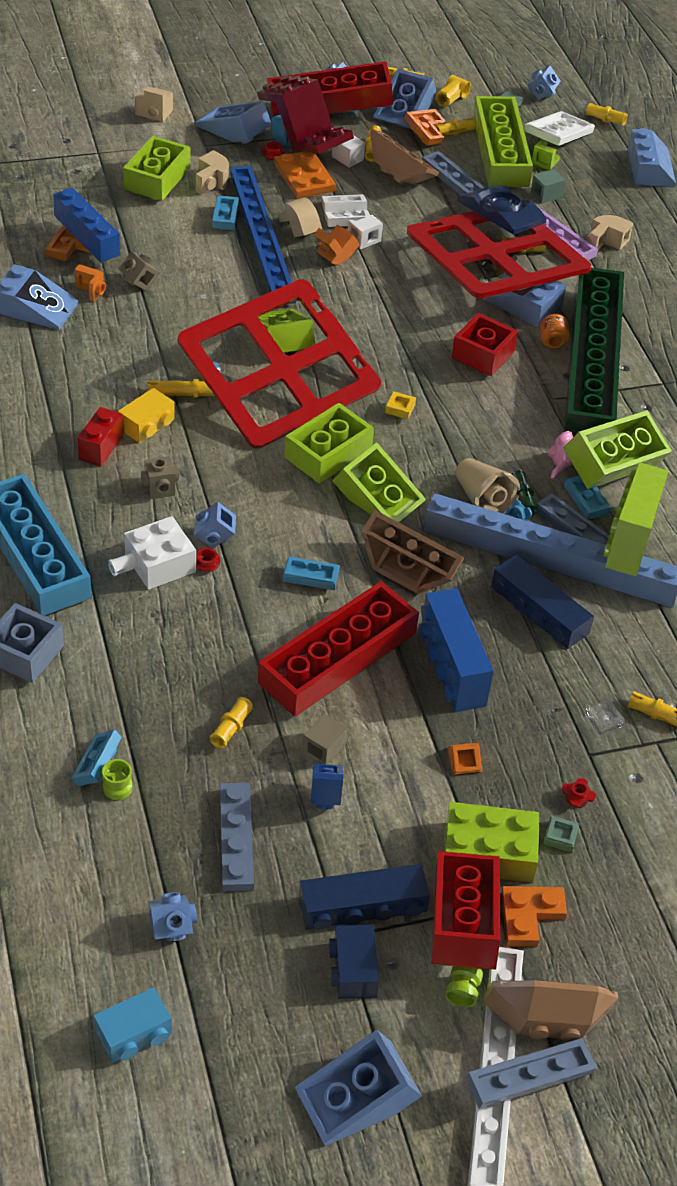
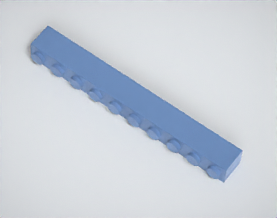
M434 493L426 510L424 532L508 558H512L517 554L531 565L672 608L677 597V566L643 556L636 577L605 568L608 559L603 557L606 545L436 493Z

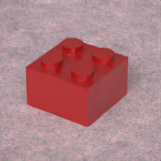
M477 313L454 336L451 358L492 376L515 352L518 330Z

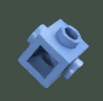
M549 65L542 70H536L531 75L532 79L527 85L537 100L544 97L547 99L555 94V89L561 80Z
M216 502L206 510L200 511L195 516L194 535L212 549L235 535L236 515L219 502Z
M179 892L163 894L161 896L162 899L148 901L151 929L155 940L167 938L168 941H178L186 938L185 934L193 933L192 923L197 922L196 908L194 903L189 904L186 895L180 896Z

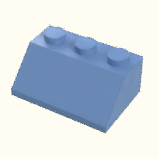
M645 128L632 129L628 155L634 184L675 187L676 181L668 148L653 130Z

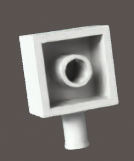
M173 516L125 532V555L108 560L109 569L114 577L135 569L148 590L196 572V549Z

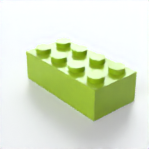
M647 410L580 431L563 447L587 489L630 475L632 469L637 470L639 462L656 466L672 452Z

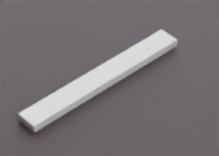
M499 947L496 970L489 969L487 990L492 981H503V983L521 981L523 950ZM485 1005L479 1069L514 1059L516 1033L487 1005ZM511 1099L480 1109L475 1104L467 1186H503Z

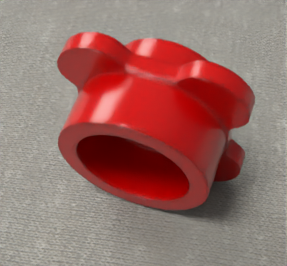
M274 141L266 143L265 147L261 149V153H264L268 160H274V157L285 154L284 151H281V144Z
M578 778L574 783L562 785V793L566 794V801L572 807L583 808L588 802H593L596 799V793L590 790L588 781L584 778Z

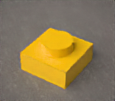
M393 391L386 405L385 413L408 420L415 406L416 397Z

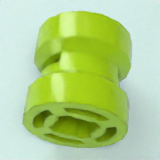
M113 759L105 763L102 768L104 794L109 799L117 801L129 797L133 789L131 765L122 759Z
M452 966L450 974L452 982L447 985L446 999L460 1007L468 1008L476 1005L478 997L476 988L481 985L482 970L471 967Z

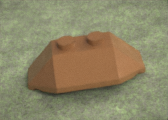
M375 129L371 130L373 159L380 165L379 169L389 175L393 174L395 181L403 185L405 182L416 184L438 176L439 172L388 135Z
M376 510L373 511L361 532L372 569L416 594L450 582L464 560L463 556Z
M537 980L511 981L507 983L492 981L484 995V1003L517 1035L529 1036L536 1040L559 1038L564 1042L584 1038L609 1013L618 1000V992L610 991L600 986Z

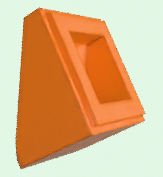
M479 743L450 745L447 747L453 775L482 772Z

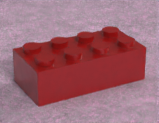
M438 851L434 890L431 964L496 970L500 945V856Z

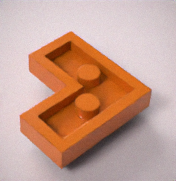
M436 109L406 113L403 119L421 138L424 144H441L444 136L435 125L445 124L446 121Z
M62 225L45 249L46 257L66 262L75 249L87 253L91 252L64 225Z
M503 886L501 895L507 947H538L539 932L537 920L566 919L567 909L564 887Z

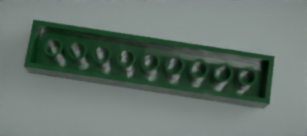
M591 267L589 273L581 274L577 277L563 431L572 432L573 437L580 431L617 420L624 272Z

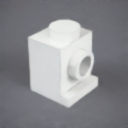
M370 215L357 221L349 220L348 231L360 243L358 247L360 250L381 242L383 223L375 216Z

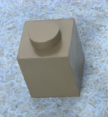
M324 713L304 734L302 753L320 764H329L345 747L348 727L344 726L341 721L333 719Z

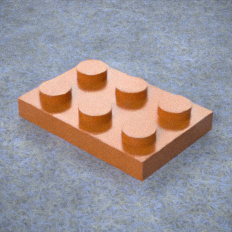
M302 151L274 157V165L297 199L336 192V183L315 153Z

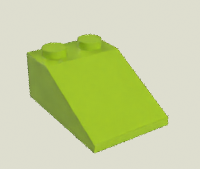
M293 308L268 312L258 317L285 355L286 352L294 351L297 353L315 344L313 319Z
M377 442L343 468L332 480L348 500L370 515L376 510L397 522L403 520L426 500Z

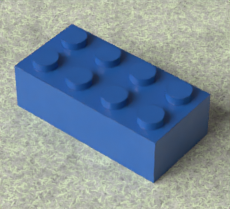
M458 589L426 593L424 605L421 606L422 623L418 625L420 638L422 640L425 639L427 644L428 658L435 663L436 677L444 685L446 701L451 702L454 712L486 707L494 670Z

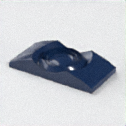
M490 185L457 198L459 203L513 235L546 223L547 218L531 199L521 200L504 185Z

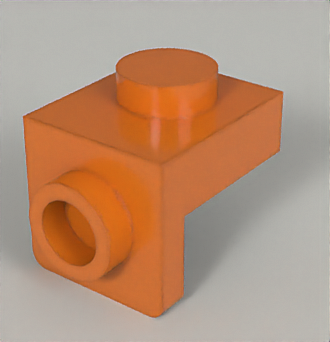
M80 264L75 268L76 288L88 291L90 301L95 302L100 295H103L106 288L103 272Z

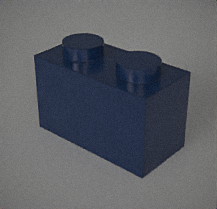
M374 925L336 926L335 937L329 939V958H335L336 967H331V986L337 987L338 999L377 998L379 975Z

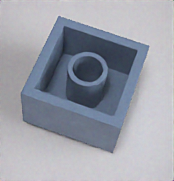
M14 603L0 619V668L33 683L64 647L63 627L61 623Z

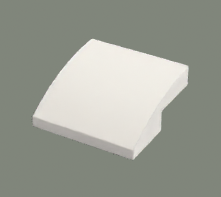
M363 194L322 196V206L328 227H336L337 224L339 226H348L351 219L357 221L370 216L367 211V200Z

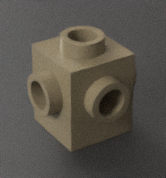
M133 251L130 252L119 267V270L125 275L123 279L132 286L137 285L146 291L160 274L151 264L153 260L144 253L138 255Z
M170 457L144 460V471L140 472L142 485L147 487L150 499L175 496V481H179L177 466H172Z

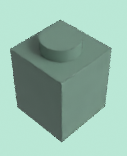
M555 169L534 174L531 193L541 204L563 198L566 180Z

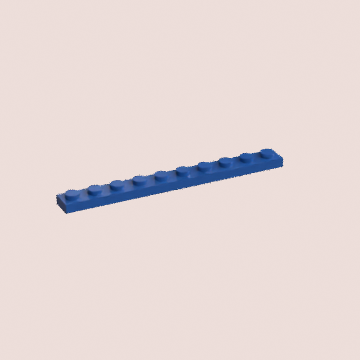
M251 166L230 167V175L239 197V202L269 292L292 283L256 178Z

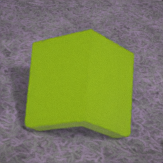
M541 139L534 146L532 164L546 170H551L560 160V155L556 154V149L547 146L548 141Z

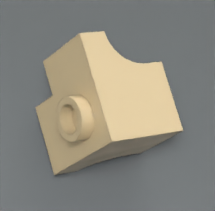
M147 86L144 89V93H138L135 96V115L163 122L173 111V92Z

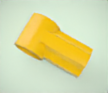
M451 75L446 82V86L436 93L435 100H437L439 106L445 108L459 97L464 99L470 92L471 82Z

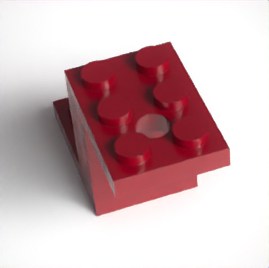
M288 75L280 78V82L277 84L269 83L262 86L263 90L257 92L259 100L277 103L292 150L320 154L354 139L352 130L343 129V127L334 128L332 126L318 79H310L309 76L301 78L300 76L292 77Z

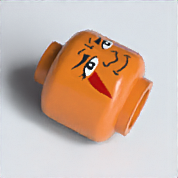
M551 314L540 322V338L545 346L559 348L567 344L570 339V328L568 320L564 316Z

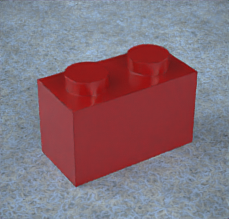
M99 407L77 437L79 460L102 467L123 437L122 413Z

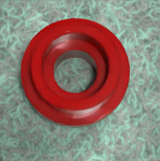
M209 547L198 550L196 554V568L198 570L211 572L220 566V556L216 550Z

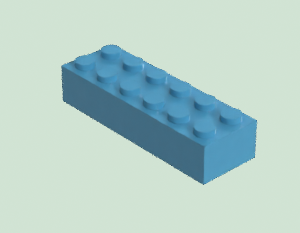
M25 473L0 481V549L38 612L45 616L91 599V578Z

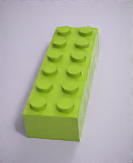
M475 96L473 119L476 124L475 130L488 186L530 187L533 164L516 98Z
M639 462L637 470H631L604 550L603 557L608 558L605 568L637 577L669 470Z

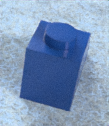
M313 763L311 803L316 804V808L334 809V805H341L344 776L343 765Z

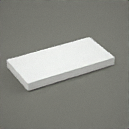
M560 111L525 124L524 131L560 146L593 133L595 126Z

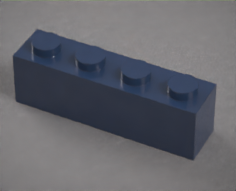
M517 554L494 569L491 587L511 602L516 609L528 616L537 626H540L550 634L555 641L569 649L590 634L594 616Z
M422 864L301 880L299 888V901L305 929H326L340 924L355 925L361 921L374 919L383 921L402 915L417 916L427 912L430 899Z

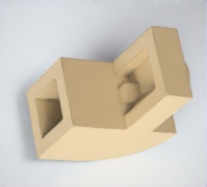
M214 150L200 157L199 172L196 173V192L204 195L216 187L221 190L226 189L229 184V162L227 158Z
M305 197L284 203L285 212L278 214L280 223L290 221L294 238L316 232L318 228L322 229L316 208Z
M614 215L596 217L593 219L591 231L587 236V242L598 250L606 244L620 251L630 240L633 222Z

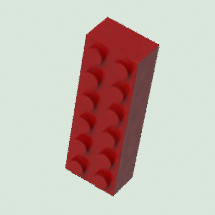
M386 61L291 75L292 77L300 76L303 78L309 76L310 79H318L329 114L393 105L392 82ZM284 76L267 78L268 84H277L280 82V78ZM270 101L273 117L280 115L277 103Z
M380 581L258 662V684L296 717L415 635L419 611Z

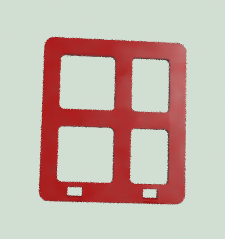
M474 211L439 218L435 221L416 223L407 227V235L476 298H486L591 271V263L545 224L528 229L532 235L501 242L491 241L475 226L476 224L489 222V220ZM457 230L475 248L451 253L442 247L431 234ZM545 245L568 264L535 272H527L507 254ZM490 259L510 278L482 283L462 264Z
M304 279L296 280L181 331L177 338L178 345L251 447L257 449L285 437L337 403L346 407L378 391L381 386L379 376L362 357L360 350L329 308L321 301L313 286ZM298 300L327 339L291 356H287L258 317ZM314 302H316V304L321 309V311L318 313L311 305ZM243 326L270 365L235 382L228 383L200 343L234 327ZM333 355H339L357 381L321 399L316 398L298 372ZM357 358L362 368L358 369L352 360ZM281 381L301 408L260 427L253 420L240 399Z

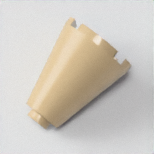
M472 458L464 459L458 464L455 475L473 505L506 514V510L512 506V501L518 500L519 496L516 493L517 487L520 488V484L512 474Z

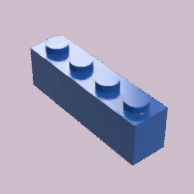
M73 187L53 194L54 216L100 263L120 256V233Z

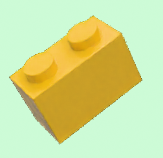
M152 388L118 410L119 413L123 414V433L139 444L175 420L174 401L155 388Z

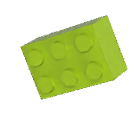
M152 135L123 167L124 190L163 201L190 170V146Z
M337 403L286 435L284 458L320 484L345 468L372 446L374 427L342 404Z
M449 802L445 823V852L500 856V879L533 883L538 865L539 812Z

